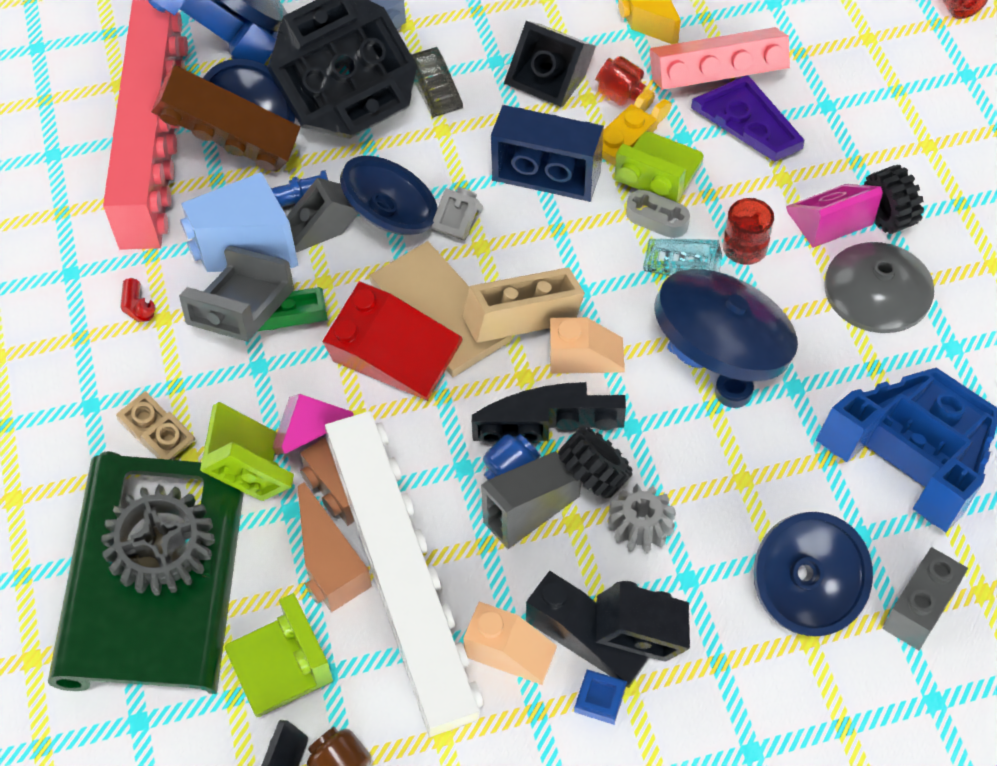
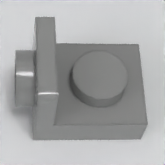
M458 187L457 191L445 188L431 228L437 232L465 241L476 212L481 213L483 205L476 199L477 194Z

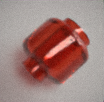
M618 56L614 60L608 58L595 78L599 82V93L619 106H624L630 99L635 102L637 97L646 88V85L642 83L644 78L643 69L623 56Z

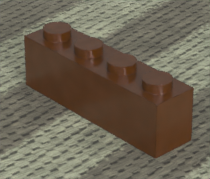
M174 65L165 76L151 111L160 116V119L169 125L184 127L192 131V134L201 140L213 141L223 146L232 155L245 156L255 161L258 167L276 172L289 161L301 127L177 65Z

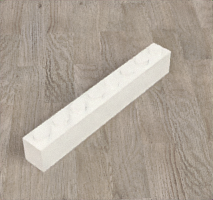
M368 411L325 424L326 440L429 738L477 721L479 715L478 707L483 706L482 696L476 681L469 683L464 668L469 666L467 654L462 642L455 644L450 629L455 627L454 619L447 603L440 604L436 592L441 589L440 580L435 567H427L423 556V553L428 552L426 541L421 529H413L410 517L414 516L413 505L408 493L401 494L397 481L401 480V473L395 457L388 459L384 446L389 445L383 423H375L372 412Z

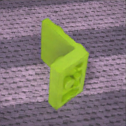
M221 402L213 405L200 471L260 501H264L292 488L294 477L293 473L279 467L278 463L273 461L275 452L272 447L277 434L276 431Z
M294 593L279 599L283 615L277 617L276 621L225 645L226 653L256 717H261L333 682L328 661Z

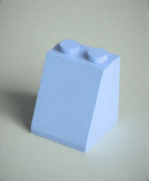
M262 172L181 203L185 218L180 219V223L187 239H192L187 242L189 251L194 261L201 259L207 272H222L227 267L224 250L228 246L287 260L290 268L299 266L289 220Z

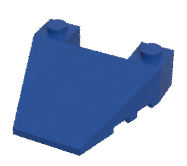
M148 0L155 9L163 13L167 10L175 16L180 9L229 43L231 59H248L264 64L272 54L278 32H273L254 24L220 0Z
M936 367L904 376L899 383L892 385L887 381L879 383L871 391L863 392L861 389L851 391L832 407L816 441L845 462L850 461L867 446L925 487L913 510L922 515L931 524L947 532L962 517L984 483L986 475L984 474L985 465L989 461L991 453L989 451L990 443L994 439L997 426V407Z

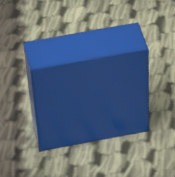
M587 669L574 712L615 725L627 681Z

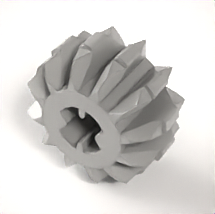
M638 484L633 487V493L622 489L618 494V500H613L610 504L609 513H611V516L608 518V527L610 530L615 531L614 538L617 543L628 540L627 547L630 552L636 547V544L642 545L646 554L651 550V543L662 548L666 542V536H671L674 532L675 524L673 520L675 519L676 511L673 506H668L669 498L667 494L655 496L656 489L654 485L647 492L642 491Z

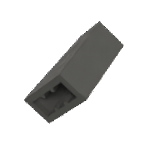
M556 451L489 479L481 485L483 523L507 549L514 546L580 497L581 481H577L573 477V472L567 471L564 467L566 464L561 462L560 455Z

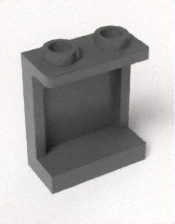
M228 246L224 250L227 267L204 291L187 287L179 295L187 325L249 342L294 291L290 264L287 260Z

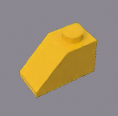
M618 0L620 15L622 18L626 17L632 30L670 44L678 43L681 19L671 0Z

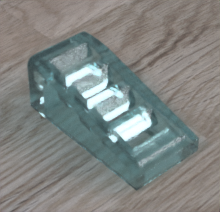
M649 239L643 269L645 272L667 276L687 269H706L720 272L722 251L719 240ZM660 251L665 252L664 261H658ZM674 254H679L678 261H673ZM689 256L694 257L693 261H688Z

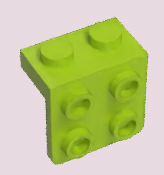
M646 131L639 137L633 147L622 143L618 149L614 180L638 190L650 191L678 203L701 166L704 155L701 151Z

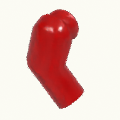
M127 278L122 284L121 310L137 322L150 321L154 317L156 310L154 302L150 300L149 303H146L145 298L140 299V281L134 278Z

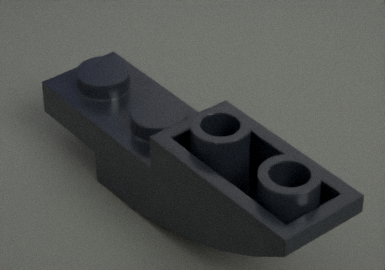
M587 382L562 383L525 390L500 399L472 414L473 441L495 444L504 435H512L516 438L521 434L533 444L539 441H548L549 428H559L567 431L581 428V426L597 428L599 430L624 428L626 398L625 395H587Z

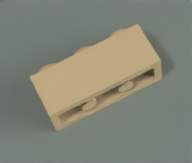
M569 267L472 285L469 287L462 317L476 343L548 329L550 328V318H577L585 292Z

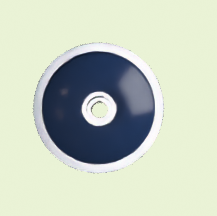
M231 59L215 65L203 77V79L295 123L296 117L266 65L248 59Z
M358 156L345 164L340 174V185L350 206L363 219L384 231L399 235L420 234L431 228L438 209L436 200L428 187L408 169L395 162L376 156Z
M802 512L778 522L761 541L754 561V585L761 605L777 624L797 634L825 636L844 629L862 612L872 589L873 566L865 542L850 524L828 513ZM802 565L807 570V575L803 580L798 576V570Z

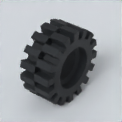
M897 164L874 172L866 177L867 181L864 182V185L881 186L883 194L875 217V224L878 228L882 227L883 232L893 234L916 225L922 220L921 214L924 213V207L920 203L924 202L923 196L918 195L917 191H920V187L918 184L914 185L915 178L912 174L908 175L907 168H901V165Z
M585 426L579 427L558 451L561 462L566 464L564 467L567 471L573 472V477L577 481H582L583 486L587 490L591 488L595 495L599 496L601 494L605 499L611 498L633 474L632 467L628 465L629 462L626 458L621 457L622 453L620 450L614 449L609 440L605 441L603 435L598 432L595 434L593 429L589 427L587 429Z

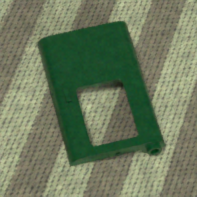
M110 451L94 456L90 462L48 684L65 691H84L90 688L91 681L196 688L205 690L208 694H217L244 492L200 471L201 462L121 456ZM131 474L197 479L204 484L201 504L204 505L207 511L203 518H211L213 528L208 532L214 535L215 543L206 546L211 550L212 557L210 560H199L204 567L203 574H198L192 570L189 572L192 579L191 585L184 584L182 578L175 581L177 585L175 593L170 592L167 584L162 585L160 595L153 594L151 584L148 585L142 594L138 593L135 589V582L127 587L124 586L120 581L122 574L114 576L109 570L110 562L106 561L103 557V551L109 547L103 545L101 537L111 533L104 525L105 520H118L113 512L114 506H121L125 479Z

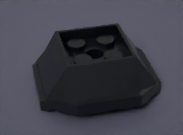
M315 0L283 16L268 70L302 128L351 139L409 107L417 64L384 7L369 0ZM341 63L345 65L349 70V74L342 75L338 73L334 64Z

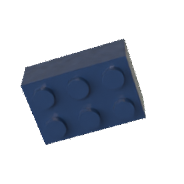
M502 105L491 133L492 181L591 202L601 173L604 126Z

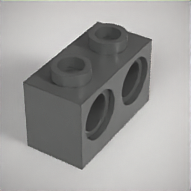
M931 547L892 608L883 629L920 651L956 592L968 567Z

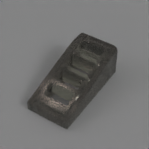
M438 47L411 54L417 64L414 83L432 118L462 109L463 102ZM449 95L448 98L436 102L434 101V99Z

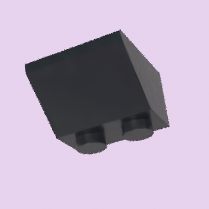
M526 21L504 84L563 107L584 79L596 46L540 23Z

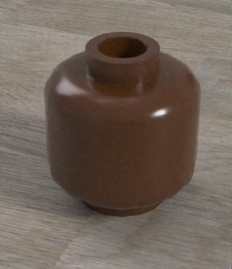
M332 727L309 746L308 750L311 755L307 760V766H369L372 756L350 729L345 728L338 731L335 727Z

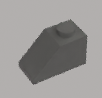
M317 178L286 216L290 223L296 252L342 235L358 216V213L346 200L340 183Z

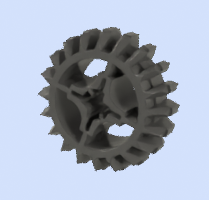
M158 484L155 489V495H150L147 488L142 487L140 489L142 498L134 500L133 496L126 494L125 500L128 506L125 509L121 506H114L113 512L118 520H105L104 525L111 533L101 537L103 545L109 547L103 551V557L106 561L112 562L109 570L114 576L122 574L120 581L124 586L127 587L135 582L136 591L142 594L148 585L151 584L153 594L160 595L162 585L167 584L170 592L175 593L177 591L175 581L182 578L184 584L191 585L192 579L189 575L191 570L198 574H203L204 567L199 560H210L212 557L211 550L206 546L215 543L214 535L208 532L213 528L211 518H203L207 511L203 504L195 505L196 500L192 494L189 493L181 498V491L175 486L166 495L164 487ZM157 513L174 514L186 522L181 524L178 521L164 522L159 519ZM144 519L143 528L138 533L130 535L131 540H127L134 526ZM154 526L163 535V543L161 544L163 554L160 553L157 545H154V537L156 536ZM190 539L185 552L176 561L172 562V555L175 549L186 544L185 540ZM136 555L139 558L153 557L158 561L160 567H144L133 562L130 558Z

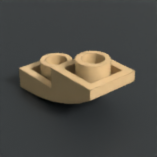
M146 391L116 414L117 420L158 459L172 460L195 441V437L170 411L166 413Z

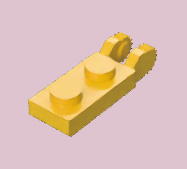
M646 89L637 97L634 105H629L603 130L602 158L615 166L616 153L622 143L633 147L644 132L649 131L653 133L657 129V125L670 112L672 103L663 99L654 106L651 114L646 113L645 111L655 99V93L650 89Z

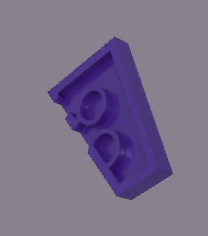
M749 75L692 99L691 108L774 162L803 149L804 138Z

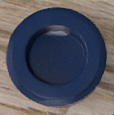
M719 375L715 387L716 398L727 407H743L752 398L754 383L753 381L737 380Z

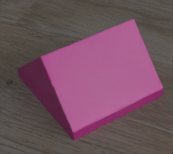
M843 184L790 204L786 208L790 217L812 248L873 225L883 192L881 186Z
M302 394L289 397L272 447L275 455L286 454L326 434L325 424L354 416L353 412Z

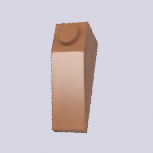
M305 482L297 487L305 567L309 577V581L305 583V586L313 600L317 604L323 601L332 613L372 587L369 569Z

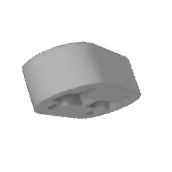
M637 190L628 196L626 215L634 224L670 238L681 237L687 232L690 213L684 205L646 190ZM642 205L647 206V207H644L642 210L637 209V208H641ZM673 218H677V219L674 221V223L669 222V221H672Z

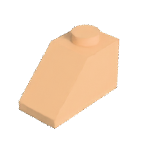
M588 317L550 318L551 374L625 372L623 337Z
M480 601L463 637L467 658L543 685L557 649L556 644L519 615Z

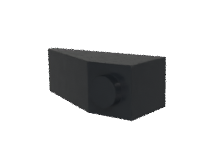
M549 570L526 601V622L609 676L627 681L626 687L630 688L650 657L596 643L597 603L585 592Z

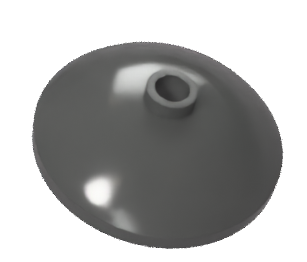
M882 242L860 243L841 251L831 261L824 282L826 297L834 311L851 325L875 333L900 332L918 324L929 312L935 292L932 276L920 259L901 247Z

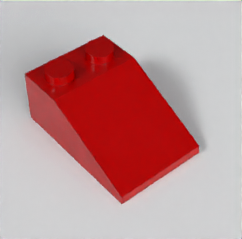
M359 281L322 342L333 362L428 401L463 339L462 336L391 293Z

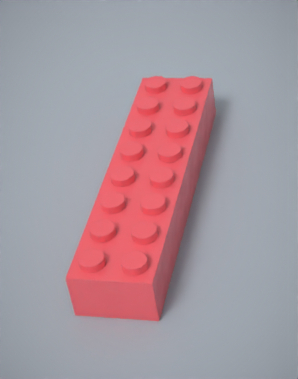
M132 0L103 207L119 250L161 248L162 236L168 233V217L165 210L166 207L171 206V190L168 186L169 180H174V164L171 157L172 154L177 153V138L174 131L179 129L180 126H173L163 122L160 116L151 111L165 76L172 67L177 65L185 69L183 56L188 55V41L186 36H181L182 19L180 12H177L175 16L167 10L165 13L160 12L148 0Z

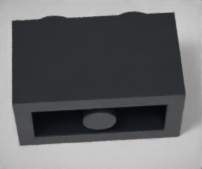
M631 581L616 582L612 587L597 595L596 643L666 662L690 649L689 602L673 598L668 592H653L640 588Z

